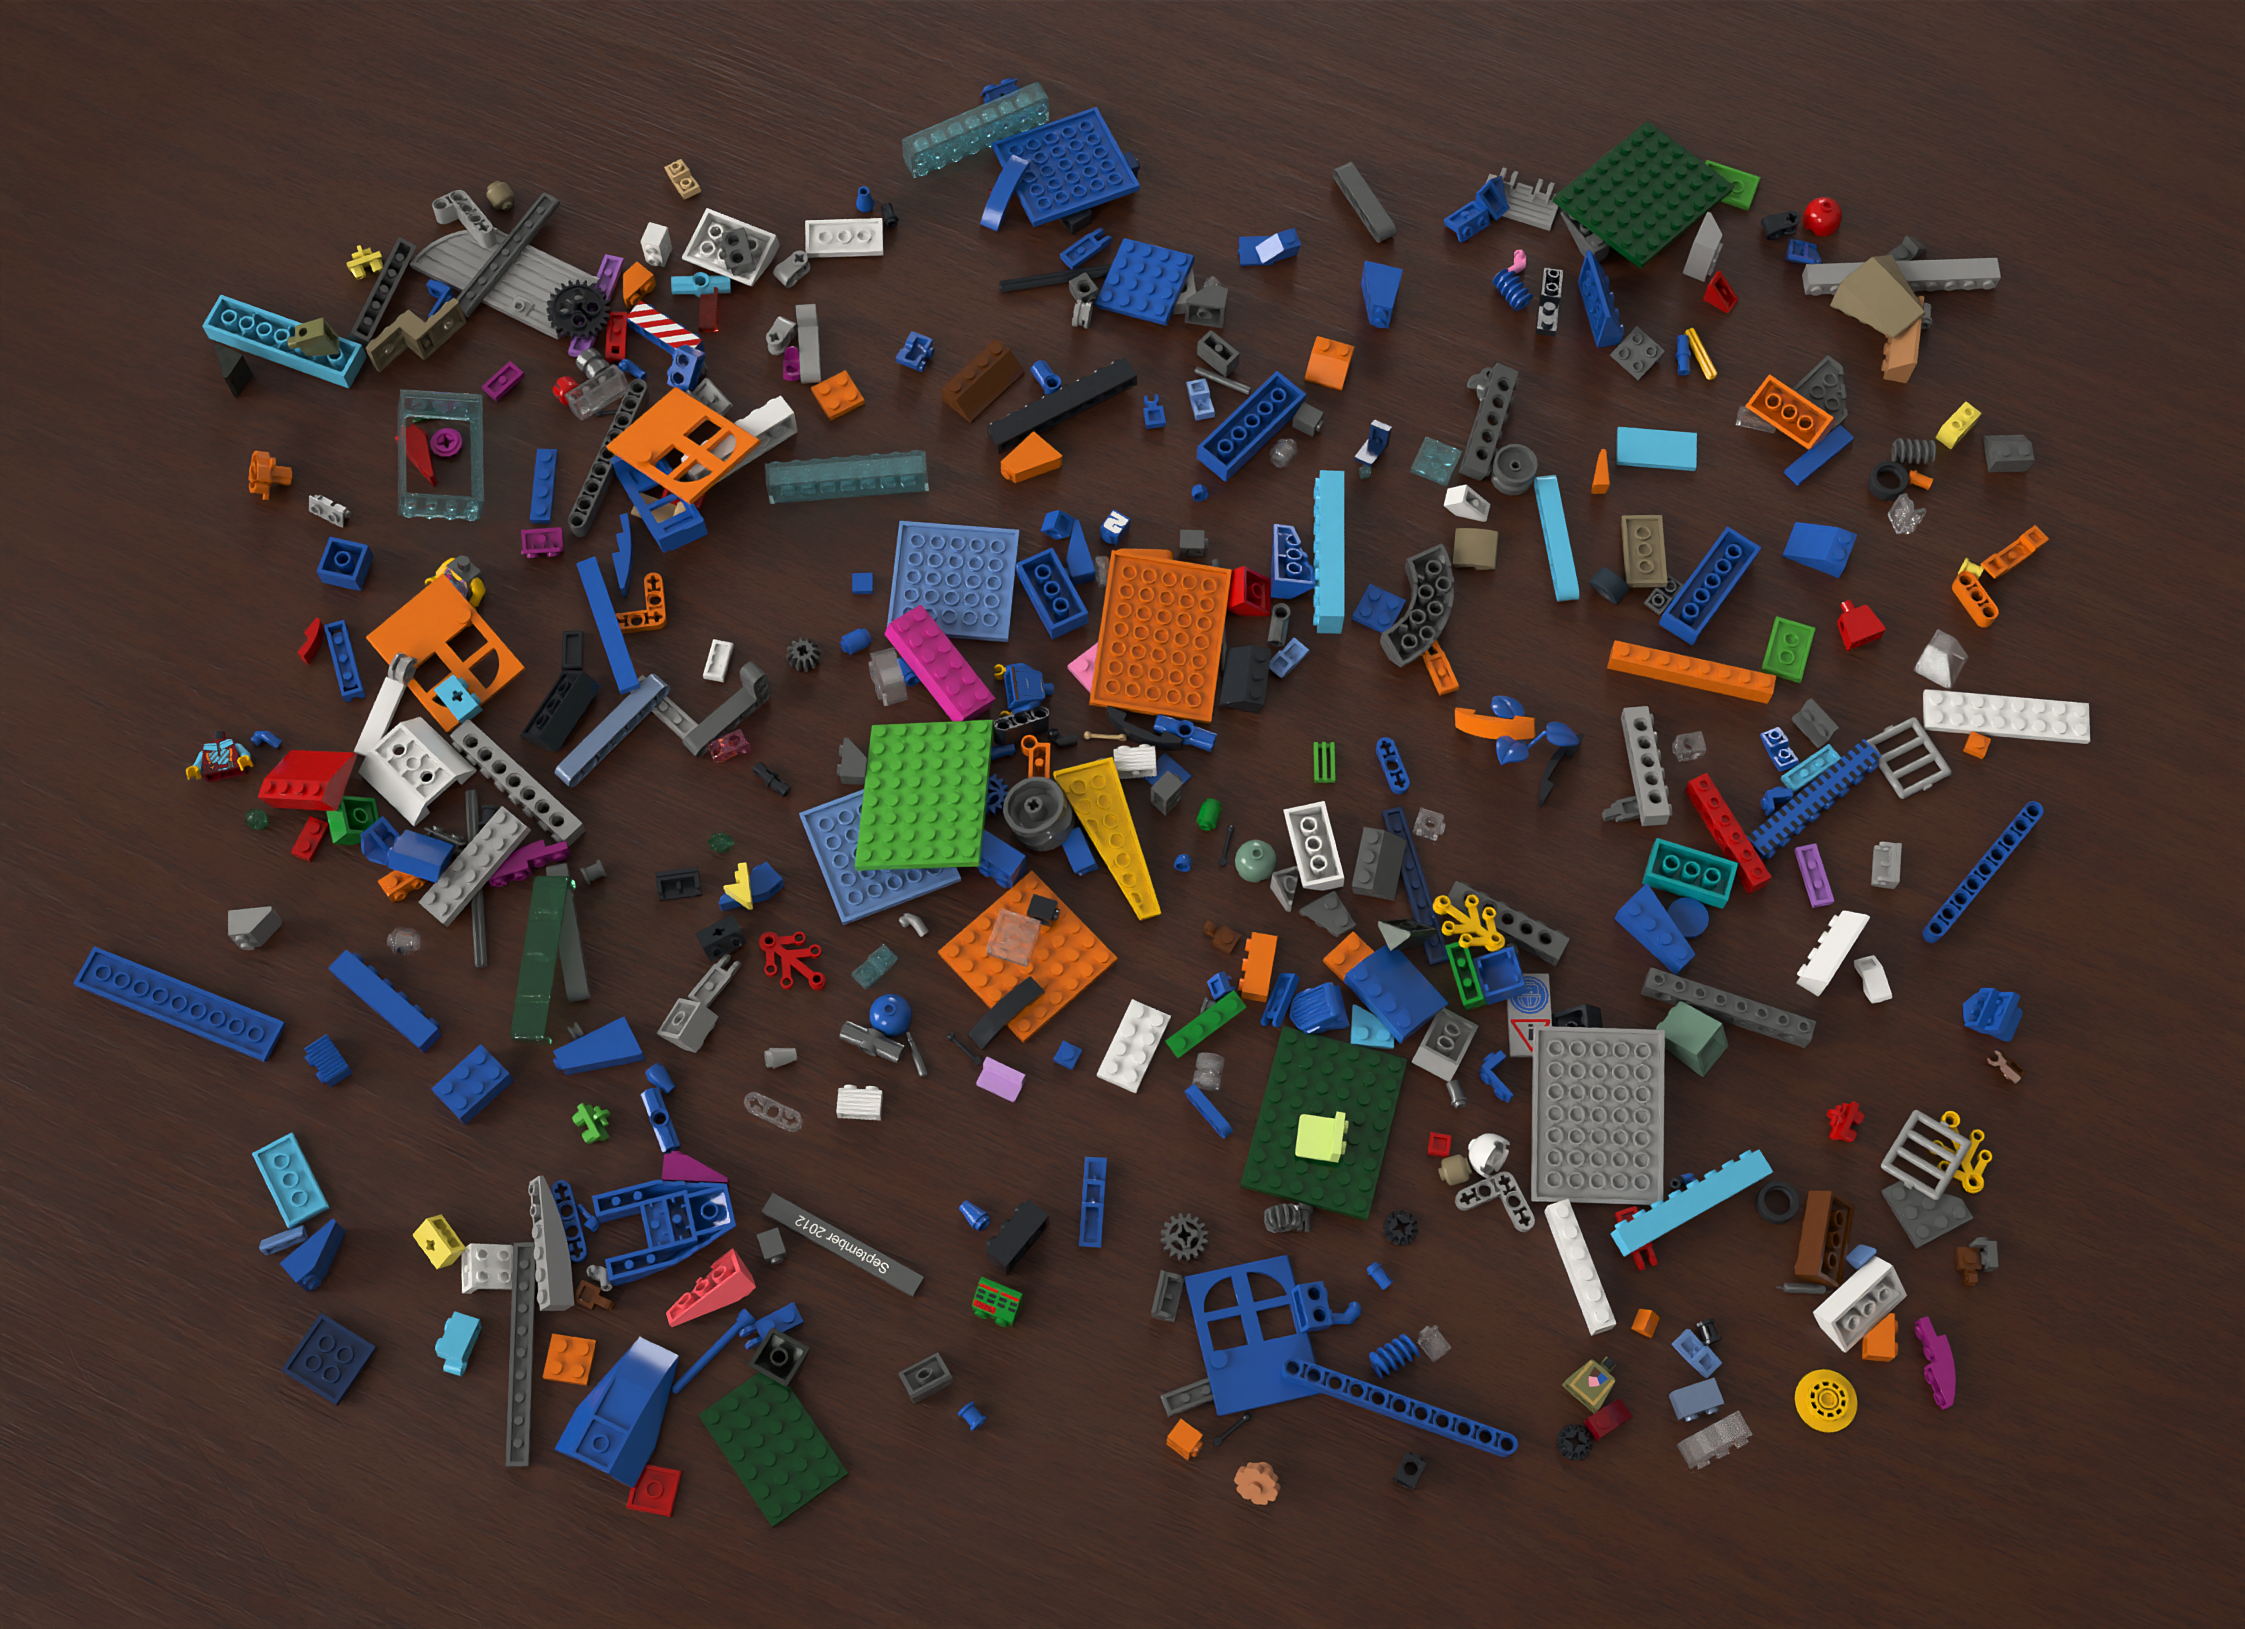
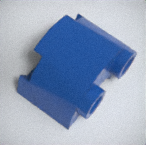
M911 331L904 348L900 349L895 358L896 362L924 372L927 359H931L935 348L932 347L933 339Z

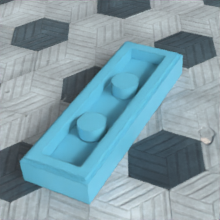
M1828 744L1782 775L1780 779L1787 788H1792V793L1795 794L1823 774L1841 757Z

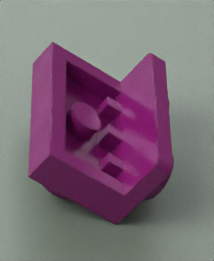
M563 527L521 530L523 548L521 554H527V558L539 557V553H547V557L559 556V552H565Z

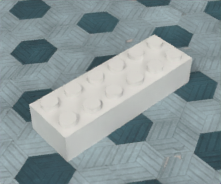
M781 395L776 399L769 400L765 406L753 410L749 416L734 423L761 440V444L719 481L798 432L794 412ZM730 434L710 453L725 462L734 451L736 445L735 437ZM685 454L681 458L682 463L688 458ZM697 463L685 473V476L689 482H693L710 475L712 472Z

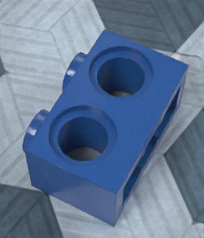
M686 344L677 347L672 354L673 362L667 372L668 380L666 384L678 387L684 392L695 390L706 353ZM685 355L688 357L689 363L686 361ZM680 373L683 375L684 381L681 379Z
M1323 1281L1298 1284L1291 1290L1301 1333L1325 1330L1333 1325V1313L1329 1309L1327 1301L1328 1292L1324 1287ZM1308 1292L1314 1296V1300L1309 1297ZM1313 1314L1318 1316L1319 1322L1315 1320Z

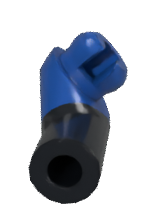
M1691 1173L1679 1175L1671 1179L1670 1186L1677 1189L1685 1184L1688 1185L1696 1180V1178Z

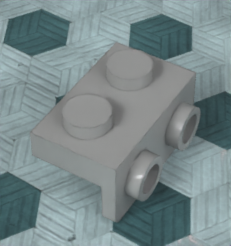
M705 378L693 392L690 390L686 391L687 394L722 416L733 406L708 378Z

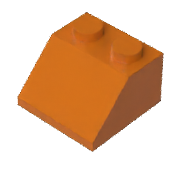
M1317 336L1304 380L1342 391L1353 359L1355 346Z

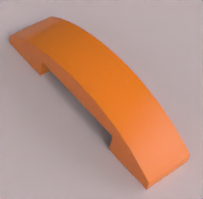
M2035 525L2023 533L2015 542L1999 553L1993 554L1980 565L1996 579L2031 556L2049 538Z
M1455 708L1456 728L1466 733L1490 739L1509 736L1514 740L1535 738L1536 736L1535 718L1515 715L1512 720L1476 715V710Z

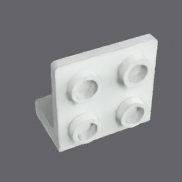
M471 1243L465 1247L466 1249L461 1254L462 1293L471 1294L477 1289H512V1245Z

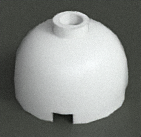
M1491 1133L1483 1134L1477 1139H1473L1468 1147L1471 1167L1483 1177H1491L1490 1173L1494 1169L1498 1172L1504 1164L1509 1153L1506 1145L1510 1146V1143L1503 1137Z

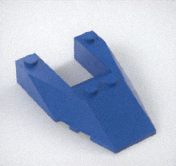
M654 1180L592 1196L596 1217L600 1223L639 1213L642 1214L649 1248L605 1259L609 1281L613 1286L636 1281L674 1266L736 1227L727 1184Z

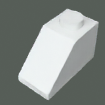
M1462 485L1447 490L1444 507L1456 516L1485 522L1487 521L1490 503L1469 486Z

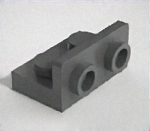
M1812 698L1805 702L1801 711L1792 717V721L1817 748L1830 741L1839 729Z

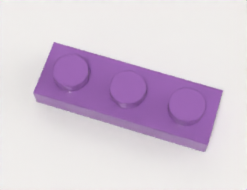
M1811 844L1796 847L1794 851L1812 908L1833 904L1834 898L1817 845Z

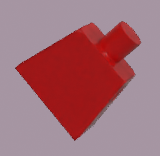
M1847 600L1840 605L1844 613L1840 615L1837 625L1847 651L1880 639L1883 636L1886 628L1868 605L1855 608L1851 600Z

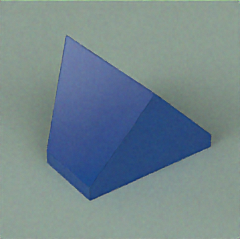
M1502 175L1490 179L1476 193L1475 202L1488 209V214L1496 221L1510 208L1507 204Z

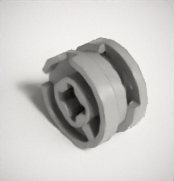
M1077 299L1073 312L1072 326H1084L1085 329H1088L1092 316L1093 302L1084 303L1082 300Z
M402 652L397 653L389 666L388 677L394 681L398 680L401 684H408L415 674L416 668L414 664H417V659L411 656L407 657Z

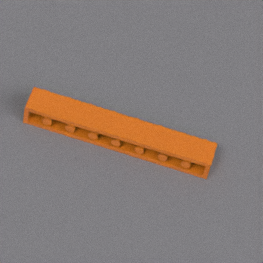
M1616 640L1612 646L1607 667L1612 670L1768 704L1773 695L1776 680L1775 675Z

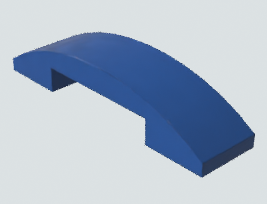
M1012 154L990 194L981 219V225L996 232L999 231L1006 216L1005 211L1020 179H1023L1029 167V161Z

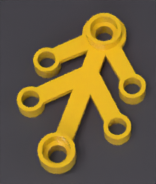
M1442 895L1435 899L1433 910L1437 914L1443 915L1448 913L1463 924L1455 925L1451 921H1446L1441 928L1442 933L1447 936L1464 933L1459 939L1461 947L1485 946L1491 952H1496L1503 948L1505 939L1502 934L1496 931L1494 922L1496 911L1492 907L1484 909L1482 918L1486 921L1487 930L1484 929L1480 924L1477 905L1479 899L1477 896L1469 895L1465 900V906L1468 908L1470 918L1452 906L1447 896ZM1468 933H1476L1480 937L1472 938V936Z
M1954 1111L1946 1112L1941 1117L1940 1122L1946 1123V1119H1950L1952 1125H1949L1948 1128L1959 1134L1957 1129L1960 1123L1959 1115ZM1976 1129L1969 1135L1972 1145L1960 1164L1964 1172L1957 1169L1953 1176L1962 1181L1963 1188L1969 1193H1978L1983 1189L1984 1179L1981 1175L1987 1163L1992 1160L1991 1152L1982 1150L1977 1155L1978 1163L1973 1170L1970 1161L1979 1143L1984 1139V1133ZM1975 1133L1980 1136V1140L1974 1138ZM1952 1140L1954 1148L1956 1150L1955 1152L1954 1150L1944 1146L1941 1141H1933L1934 1143L1948 1150L1954 1155H1956L1958 1149L1961 1146L1960 1144ZM1986 1154L1988 1160H1984L1981 1155ZM1941 1161L1937 1168L1942 1170L1941 1165H1945L1948 1168L1950 1163L1948 1161ZM1969 1180L1975 1181V1186H1971Z

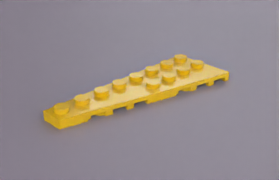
M1113 757L1054 771L1053 775L1139 920L1159 916L1161 914L1160 907Z

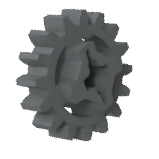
M1179 1213L1178 1219L1171 1216V1224L1168 1222L1164 1223V1227L1167 1230H1161V1235L1165 1236L1160 1241L1161 1244H1166L1163 1249L1164 1252L1170 1250V1258L1177 1255L1179 1262L1182 1257H1185L1187 1262H1189L1190 1256L1197 1259V1251L1203 1253L1204 1248L1201 1245H1207L1208 1240L1204 1239V1237L1208 1236V1231H1202L1205 1224H1198V1217L1192 1220L1190 1213H1188L1186 1218H1183L1182 1213ZM1187 1224H1188V1225H1191V1226L1194 1227L1195 1229H1194V1230L1190 1229V1228L1187 1226ZM1178 1225V1230L1170 1235L1171 1230ZM1182 1229L1185 1236L1188 1237L1186 1245L1183 1238H1181ZM1199 1240L1197 1245L1193 1249H1190L1191 1244ZM1173 1245H1177L1182 1251L1176 1249Z

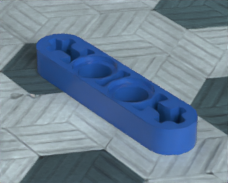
M558 1180L552 1185L551 1193L559 1211L565 1235L569 1227L575 1226L578 1228V1234L575 1237L570 1238L566 1235L570 1260L573 1263H582L588 1257V1249L573 1190L567 1181ZM560 1186L567 1189L564 1191L567 1201H563L561 1195L556 1193L560 1190ZM565 1206L573 1208V1213L569 1217L561 1215V1210ZM575 1242H577L578 1248L583 1250L578 1258L572 1255L575 1252L573 1245Z

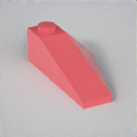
M733 1248L710 1266L713 1270L704 1279L700 1277L696 1281L697 1285L691 1293H684L666 1312L671 1327L737 1302L744 1296H748L756 1288L752 1274Z

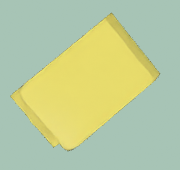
M746 862L738 863L739 871H735L737 884L725 885L723 887L727 895L747 909H753L749 869Z

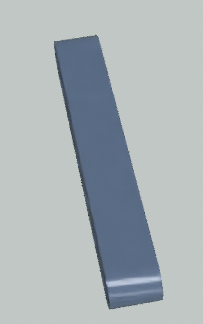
M656 674L649 675L640 684V688L635 689L557 766L555 775L570 788L579 784L670 692L668 684Z

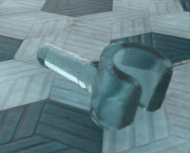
M1363 464V467L1358 468L1361 479L1371 476L1370 466Z

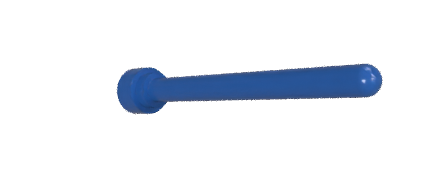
M745 1308L738 1314L737 1322L672 1386L671 1390L673 1393H679L743 1328L756 1322L755 1318Z

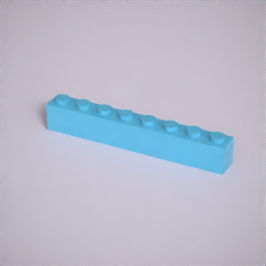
M1751 1150L1744 1152L1739 1156L1741 1160L1734 1162L1733 1159L1722 1165L1723 1170L1716 1172L1715 1169L1704 1175L1705 1180L1700 1183L1696 1179L1686 1185L1688 1189L1684 1192L1678 1189L1668 1195L1670 1198L1668 1201L1663 1202L1661 1199L1650 1205L1652 1208L1650 1211L1645 1212L1643 1209L1634 1214V1220L1627 1222L1625 1219L1616 1224V1230L1610 1234L1623 1256L1625 1257L1771 1174L1773 1171L1761 1151L1757 1150L1752 1153Z

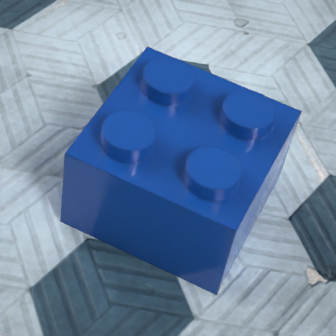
M329 537L316 572L322 583L361 591L374 555L369 545Z

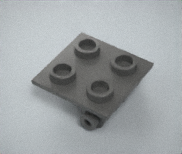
M1636 326L1610 356L1633 377L1639 380L1655 362L1659 363L1661 361V356L1665 350Z

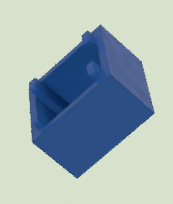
M1513 946L1472 959L1484 999L1488 1005L1529 993L1517 953Z

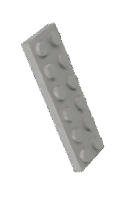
M501 806L442 874L438 882L421 898L419 903L448 927L528 835L531 829Z

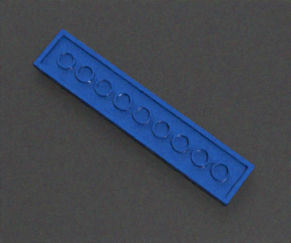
M95 946L73 983L78 988L265 1063L268 1061L286 1026L283 1021Z

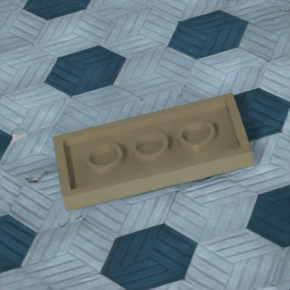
M1662 515L1622 516L1621 527L1626 584L1628 587H1667Z

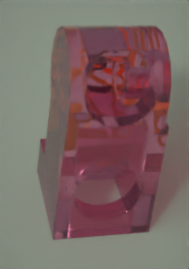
M741 729L720 737L708 745L709 752L715 763L724 762L741 753L751 752L747 739Z

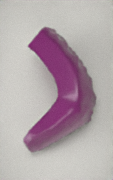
M791 346L785 350L783 378L788 381H796L801 377L800 357L798 348Z

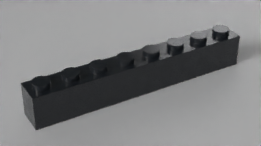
M1126 357L1121 360L1117 359L1111 365L1099 368L1093 374L1081 377L1069 386L1065 385L1058 391L1047 394L1034 403H1028L1018 411L1010 412L1000 420H994L986 426L988 436L1000 454L1023 442L1033 431L1036 434H1040L1136 386L1137 375Z

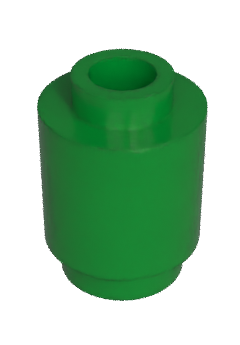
M1207 798L1202 803L1196 820L1199 828L1206 831L1216 828L1222 811L1219 801Z

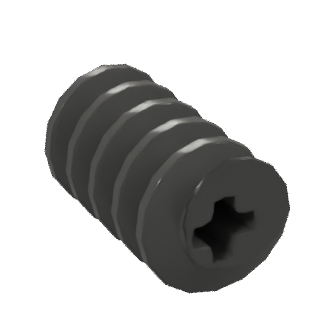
M1898 438L1893 442L1891 449L1892 461L1896 462L1897 458H1899L1900 463H1903L1905 458H1907L1908 464H1911L1913 458H1915L1916 464H1919L1920 460L1923 459L1924 465H1927L1929 459H1931L1932 463L1934 462L1936 455L1934 440L1927 442L1923 439L1919 442L1918 439H1913L1911 442L1910 439L1903 441L1902 438Z

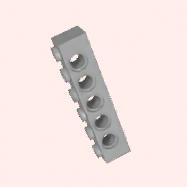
M1648 706L1624 708L1621 722L1642 826L1667 824L1669 817L1672 816V806L1667 801L1669 792L1667 785L1664 786V768L1660 767L1661 752L1656 747L1658 739L1657 733L1653 731L1652 727L1654 725L1653 714H1650Z

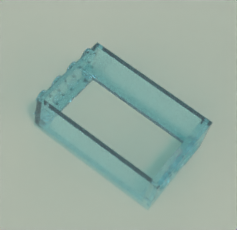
M400 389L397 409L398 515L409 518L422 516L428 519L440 517L448 520L456 518L468 521L480 520L484 504L482 395ZM407 417L470 421L472 497L406 493Z

